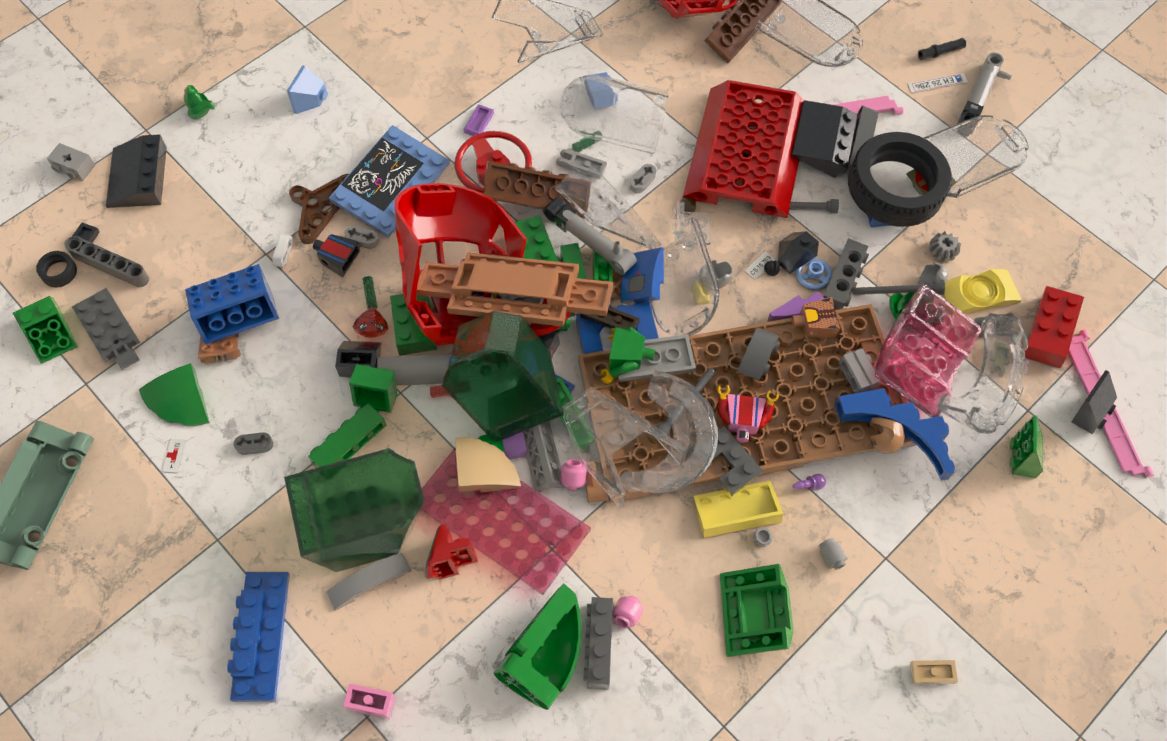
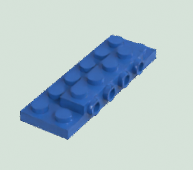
M246 572L244 590H241V596L236 597V608L239 609L238 617L233 619V629L236 630V636L230 642V650L234 651L233 660H229L227 665V671L231 673L230 676L233 678L230 695L232 702L276 701L289 572Z

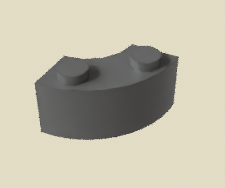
M757 327L738 372L760 380L762 375L766 376L770 367L767 364L772 352L776 354L780 344L777 342L779 336Z

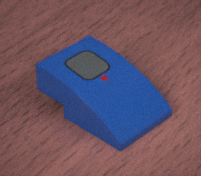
M659 247L633 253L637 262L623 275L620 302L632 305L637 302L644 303L660 300V284H664V248Z

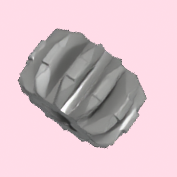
M945 231L942 234L937 233L929 244V251L932 252L931 257L936 256L937 261L942 259L944 263L948 260L953 261L961 250V243L958 242V237H953L952 233L947 235Z

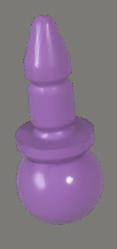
M814 474L813 476H808L806 480L798 481L792 487L794 489H822L826 485V478L822 474Z

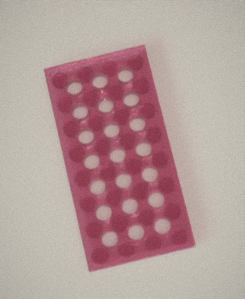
M456 447L411 501L413 505L440 524L446 523L448 529L460 538H469L473 547L542 595L545 594L591 531L590 526L521 480V488L506 489L500 493L474 490L472 497H464V492L459 490V484L454 487L447 485L448 480L451 478L458 480ZM438 494L446 496L443 502L435 501V497ZM510 496H517L519 498L516 504H510L507 500ZM487 500L491 504L487 509H482L479 507L481 501ZM454 505L462 507V510L457 514L451 512V508ZM526 507H533L535 513L530 516L526 515L524 509ZM503 511L507 516L504 520H498L495 517L496 513ZM470 516H476L478 522L470 525L467 523V519ZM543 518H549L552 523L550 526L544 527L540 524V521ZM519 522L523 525V529L521 531H514L512 525ZM487 527H492L495 532L491 536H485L483 530ZM565 529L568 531V536L560 538L557 536V531ZM531 534H537L540 539L536 543H531L528 537ZM507 538L511 541L509 547L503 548L499 545L500 541ZM548 545H553L557 550L554 554H547L545 548ZM519 550H525L528 555L525 559H518L516 553ZM535 562H542L545 565L541 571L534 570L532 566Z

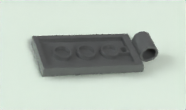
M107 288L72 306L105 362L114 358L120 368L124 370L140 360L132 348L139 344L140 341Z

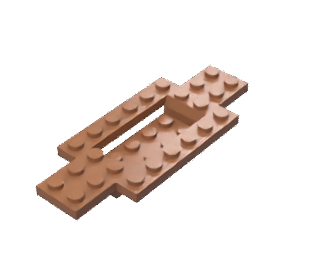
M467 252L465 260L461 261L459 266L425 262L418 280L417 295L450 299L447 306L449 314L564 326L567 312L606 316L613 291V282L577 278L579 264ZM473 291L543 298L547 299V304L471 296Z

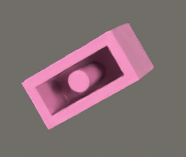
M349 684L343 707L347 711L390 720L396 697L391 692Z

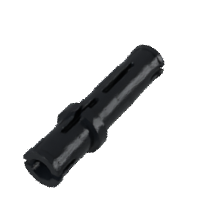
M960 38L940 45H931L929 48L919 50L918 58L920 60L931 57L937 58L941 54L964 49L966 47V40Z

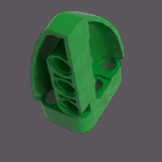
M563 583L505 653V658L493 672L494 676L513 692L545 710L551 707L558 695L566 688L576 667L580 652L581 617L577 596L574 591Z

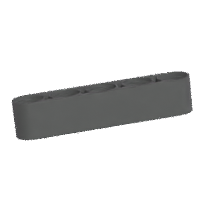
M861 106L859 109L848 166L843 171V174L848 176L859 148L870 138H873L879 115L878 111L865 106Z
M77 236L69 237L65 241V247L74 259L136 287H143L148 284L149 276L140 264Z

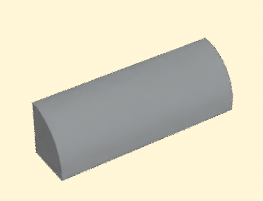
M455 354L377 357L378 369H388L395 372L396 385L456 383Z

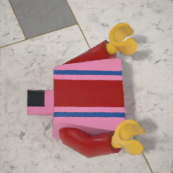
M727 384L726 391L722 393L720 391L721 385H718L717 392L720 394V397H718V414L725 425H728V431L737 432L738 442H748L749 434H756L758 429H763L771 419L775 407L773 403L779 398L778 392L776 397L771 399L769 397L771 390L767 392L768 402H765V398L729 394L730 387Z

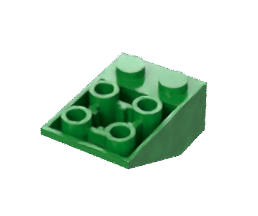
M45 297L13 312L15 319L41 364L78 347L64 315L53 297Z
M1033 415L1010 440L1012 456L1009 465L1012 467V475L1037 478L1043 472V433L1036 415Z

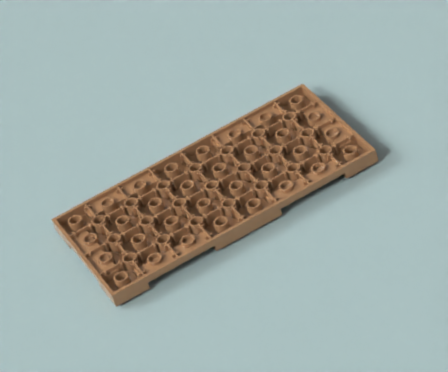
M872 304L835 310L840 328L836 338L807 337L804 335L803 326H792L791 318L690 335L689 340L696 366L695 372L619 382L617 376L613 378L611 383L605 384L601 380V378H604L601 371L603 369L610 370L608 366L611 349L578 355V364L600 453L604 480L607 484L609 502L615 503L647 497L650 493L718 481L719 478L733 469L721 455L705 466L693 452V448L723 426L728 430V425L723 423L718 414V397H720V394L717 392L718 385H721L720 391L722 393L726 391L727 384L730 387L729 394L765 398V402H768L767 392L771 390L769 394L771 399L776 397L777 392L779 394L778 400L773 403L775 407L769 422L763 429H758L756 434H749L748 442H739L763 469L761 475L801 468L804 464L877 451L871 443L870 436L881 433L871 427L870 422H840L835 407L839 396L855 393L840 367L839 361L843 355L859 349H863L865 354L870 355L871 365L874 370L880 373L881 382L875 390L884 388L886 394L890 396L891 406L907 403ZM757 327L778 335L777 342L780 343L776 354L772 352L767 364L770 367L766 376L762 375L760 380L738 372ZM713 368L715 370L714 376L671 426L670 435L665 441L658 439L653 434V429L657 424L664 423L708 369ZM730 432L737 440V432ZM905 437L901 448L916 446L914 442Z

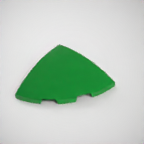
M191 363L166 372L139 389L146 406L166 422L182 423L184 426L210 423L203 393L199 387L196 371Z

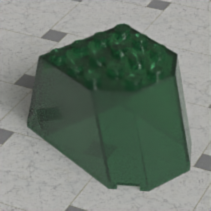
M492 311L459 326L448 359L442 387L493 442H498L564 415L550 351L521 315Z
M390 448L284 477L301 558L335 572L398 554L411 534L425 502L415 461L395 453Z

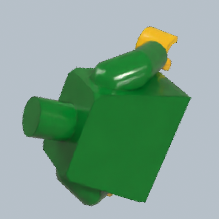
M615 327L610 331L612 333L611 336H608L612 342L608 366L610 370L603 369L601 371V374L604 376L601 380L605 384L611 383L613 378L640 369L642 359L654 360L655 349L645 348L646 337L632 327L623 329Z

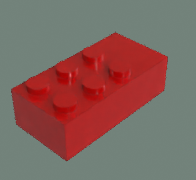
M1046 286L1040 298L1022 357L1061 369L1068 355L1084 296Z

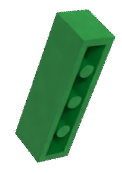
M369 403L364 407H360L355 412V415L345 420L336 432L329 434L320 446L312 449L310 455H308L311 463L328 479L387 426L384 417Z

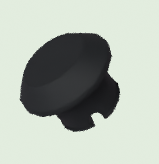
M776 260L766 262L764 271L770 276L777 275L780 271L779 262Z

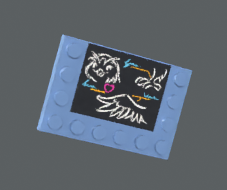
M392 125L331 194L329 201L389 238L396 230L394 204L398 194L415 185L434 183L448 167L450 160Z

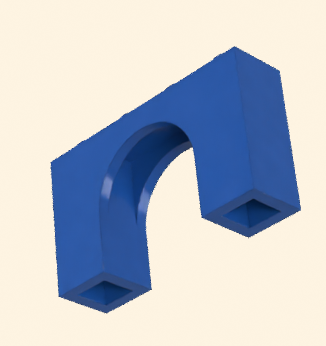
M637 302L632 305H618L614 307V309L640 318L636 331L646 337L645 340L659 338L650 302ZM580 313L576 314V327L582 354L603 351L600 332L604 326L581 318Z

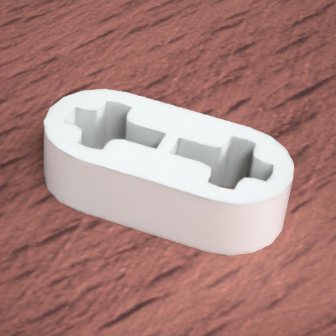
M282 234L279 237L273 254L274 266L285 267L292 249V236Z

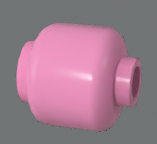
M577 459L567 460L561 466V484L571 491L583 487L586 484V466Z
M634 596L621 597L612 612L614 622L622 628L634 627L643 613V607Z

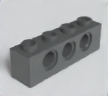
M849 238L823 296L824 298L832 297L835 310L843 309L844 306L848 307L852 298L849 296V293H854L858 283L855 282V278H860L864 269L860 266L862 263H866L869 256L866 253L869 246Z

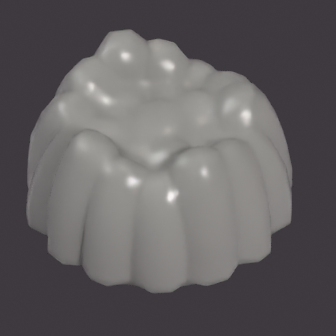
M766 527L756 529L753 535L754 543L759 546H767L772 542L773 536L769 529Z

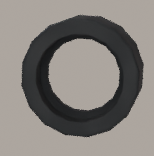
M51 251L39 259L36 265V272L45 284L57 288L69 284L75 278L77 266L67 253ZM58 262L67 263L65 270L61 274L47 276V271L53 264Z

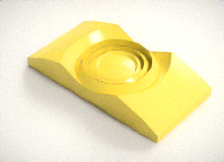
M990 269L977 275H961L949 279L945 285V295H942L951 317L1021 302L1010 274L1005 269Z

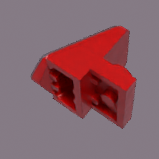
M446 523L441 524L437 528L426 561L425 578H439L440 580L459 575L458 567L478 562L477 554L470 539L458 538L453 542Z

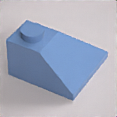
M303 65L287 89L293 111L296 114L319 107L328 95L325 83Z

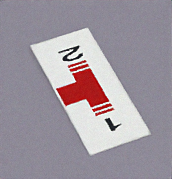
M170 439L162 472L178 473L186 440Z

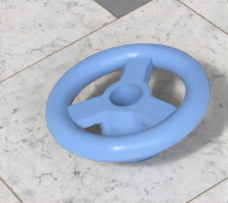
M813 258L796 270V277L800 284L812 290L825 288L832 277L830 266L818 258ZM810 263L807 273L801 274L802 268ZM824 269L826 270L827 277L822 275ZM812 278L817 279L822 283L811 284L805 280Z

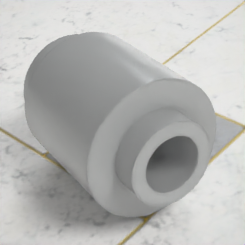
M829 538L819 545L820 553L830 569L838 570L846 565L845 561L848 558L838 541Z

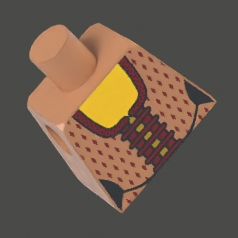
M832 297L804 304L800 315H795L791 318L792 326H803L804 335L807 337L836 338L840 330Z

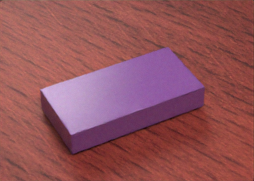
M478 104L464 127V133L471 136L482 133L491 120L494 110Z

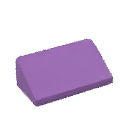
M518 416L499 423L498 426L506 457L509 460L526 457L527 451Z

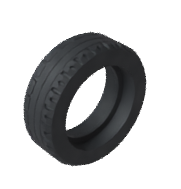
M888 132L870 138L859 148L848 174L849 191L856 205L870 218L896 227L915 226L931 219L941 208L952 185L951 168L944 154L930 141L906 132ZM887 161L906 164L921 174L928 186V192L922 196L911 198L891 194L876 183L870 168L877 163Z

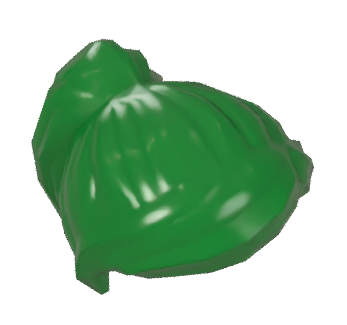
M187 85L184 89V102L188 107L187 114L190 118H202L207 115L210 109H215L212 100H208L203 93H198L193 85Z

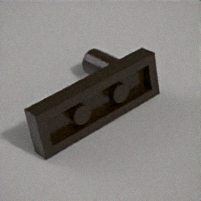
M608 307L606 316L580 313L581 318L610 329L615 327L621 329L632 327L636 330L640 323V318Z

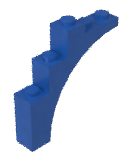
M884 388L838 397L835 407L840 422H871L872 418H883L898 422L903 426L904 436L914 442L926 454L935 467L941 481L949 480L955 473L954 463L948 455V446L944 442L949 434V426L944 421L943 416L919 420L920 413L915 408L913 402L891 406L890 396L886 394Z

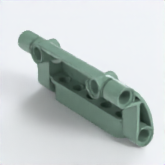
M41 421L34 423L27 439H24L0 484L1 564L29 570L94 440L93 437L83 432L72 434ZM72 458L75 459L78 464L74 467H70L66 464V460ZM38 533L40 540L31 542L28 540V535Z

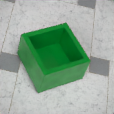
M356 364L349 382L353 406L364 407L369 403L375 410L391 413L398 395L395 372L388 369H378L368 365Z

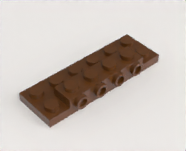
M740 0L739 3L737 2L730 8L732 10L730 13L726 11L721 17L723 20L721 23L719 21L715 23L712 27L713 32L704 41L723 60L729 63L784 0Z
M492 161L487 162L483 194L491 199L543 210L555 197H559L566 205L569 204L577 210L579 217H588L591 182L570 178L567 174L555 175L552 174V171L542 170L541 172L536 171L533 167L521 168L514 163L506 165Z

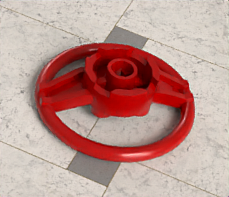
M486 131L467 139L458 149L454 161L455 172L461 183L465 187L483 194L484 188L470 182L462 171L461 162L463 155L471 145L477 158V178L483 186L488 161L506 165L510 163V160L500 150L494 151L486 140L488 138H501L514 143L524 155L525 167H532L530 151L518 137L501 131Z

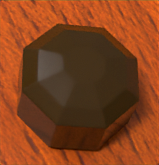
M683 198L679 201L680 213L692 215L695 212L696 202L692 198Z

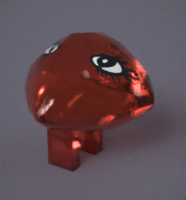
M374 307L367 308L355 320L352 326L356 333L366 338H377L384 335L389 329L387 321Z

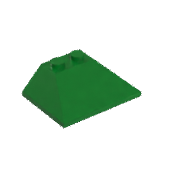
M773 564L720 573L726 656L733 657L789 649L794 630L790 593L781 565Z

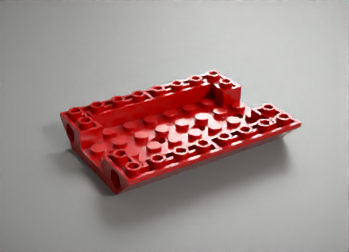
M727 80L710 88L682 199L692 198L694 201L717 205L719 197L753 203L752 212L788 218L799 160L792 157L791 154L804 99L795 91ZM759 99V100H762L763 102H762V103H757V102H755V100ZM754 126L757 129L751 130L748 127ZM747 153L750 157L745 158L742 154ZM740 181L744 183V185L737 186L735 182Z

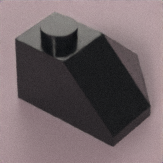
M807 231L794 232L779 241V265L789 274L793 273L817 256L819 241Z

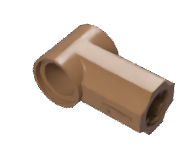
M596 461L589 462L585 465L587 468L586 493L588 503L608 501L607 484L604 483L602 465Z

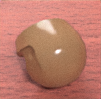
M871 419V427L881 433L870 436L874 448L884 454H892L898 451L904 444L903 426L898 422L888 419Z

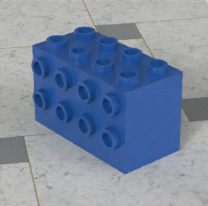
M259 264L248 266L245 269L231 272L225 276L185 289L190 317L205 344L279 319L272 291Z

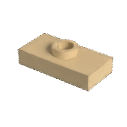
M955 660L910 662L913 684H956L958 682Z

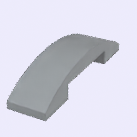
M399 553L353 573L330 588L327 594L336 611L354 602V598L392 579L394 581L411 572V569L403 553Z

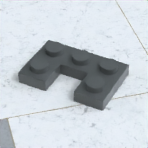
M724 426L693 448L694 454L705 466L721 455L733 468L719 478L720 484L731 496L763 473V469Z

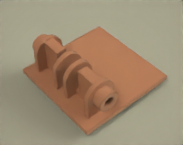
M239 333L209 344H205L200 336L198 359L201 360V363L205 364L216 361L220 362V355L223 361H226V357L227 360L237 359V357L241 356L238 349Z

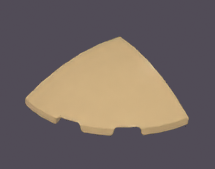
M455 438L460 492L474 490L490 492L521 488L515 466L500 449L475 438Z

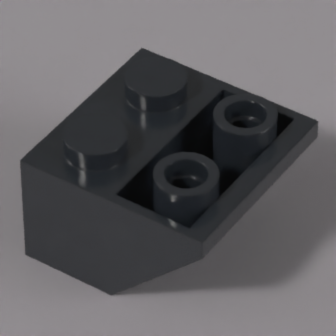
M343 341L337 350L335 364L339 377H351L356 364L377 368V357H380L382 343Z

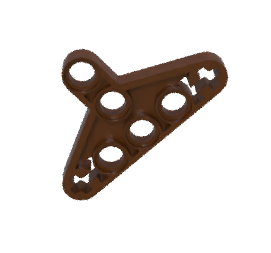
M349 174L341 175L313 191L300 185L290 188L289 195L291 200L302 206L298 235L303 244L313 243L340 209L329 201V197ZM300 191L303 193L300 197L293 196L295 192ZM310 199H317L315 204L308 203ZM325 206L332 207L330 211H323ZM316 219L322 220L318 225L313 224V221Z

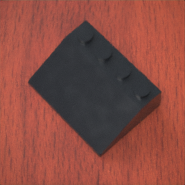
M804 100L791 156L836 178L848 166L857 114L843 106Z
M160 134L142 135L113 148L106 199L107 208L161 205L167 147Z

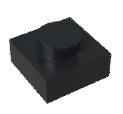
M82 222L72 236H77L93 243L100 231L98 228Z

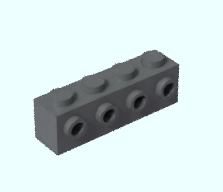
M592 597L591 604L587 603V616L591 617L590 625H586L585 637L590 638L589 646H585L584 659H589L588 668H584L583 681H588L587 689L609 690L613 598Z

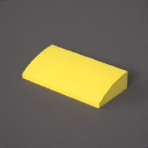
M771 481L746 485L733 496L726 489L693 496L703 538L782 522L783 512Z

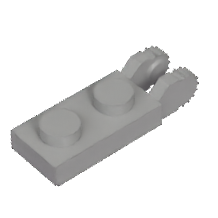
M565 149L560 152V156L563 158H557L556 164L562 168H568L600 180L607 167V162Z

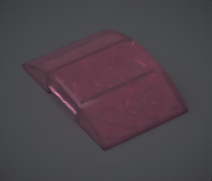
M923 284L907 303L888 333L877 359L875 377L909 402H913L917 408L929 417H938L953 389L950 385L963 359L969 357L982 327L926 284Z

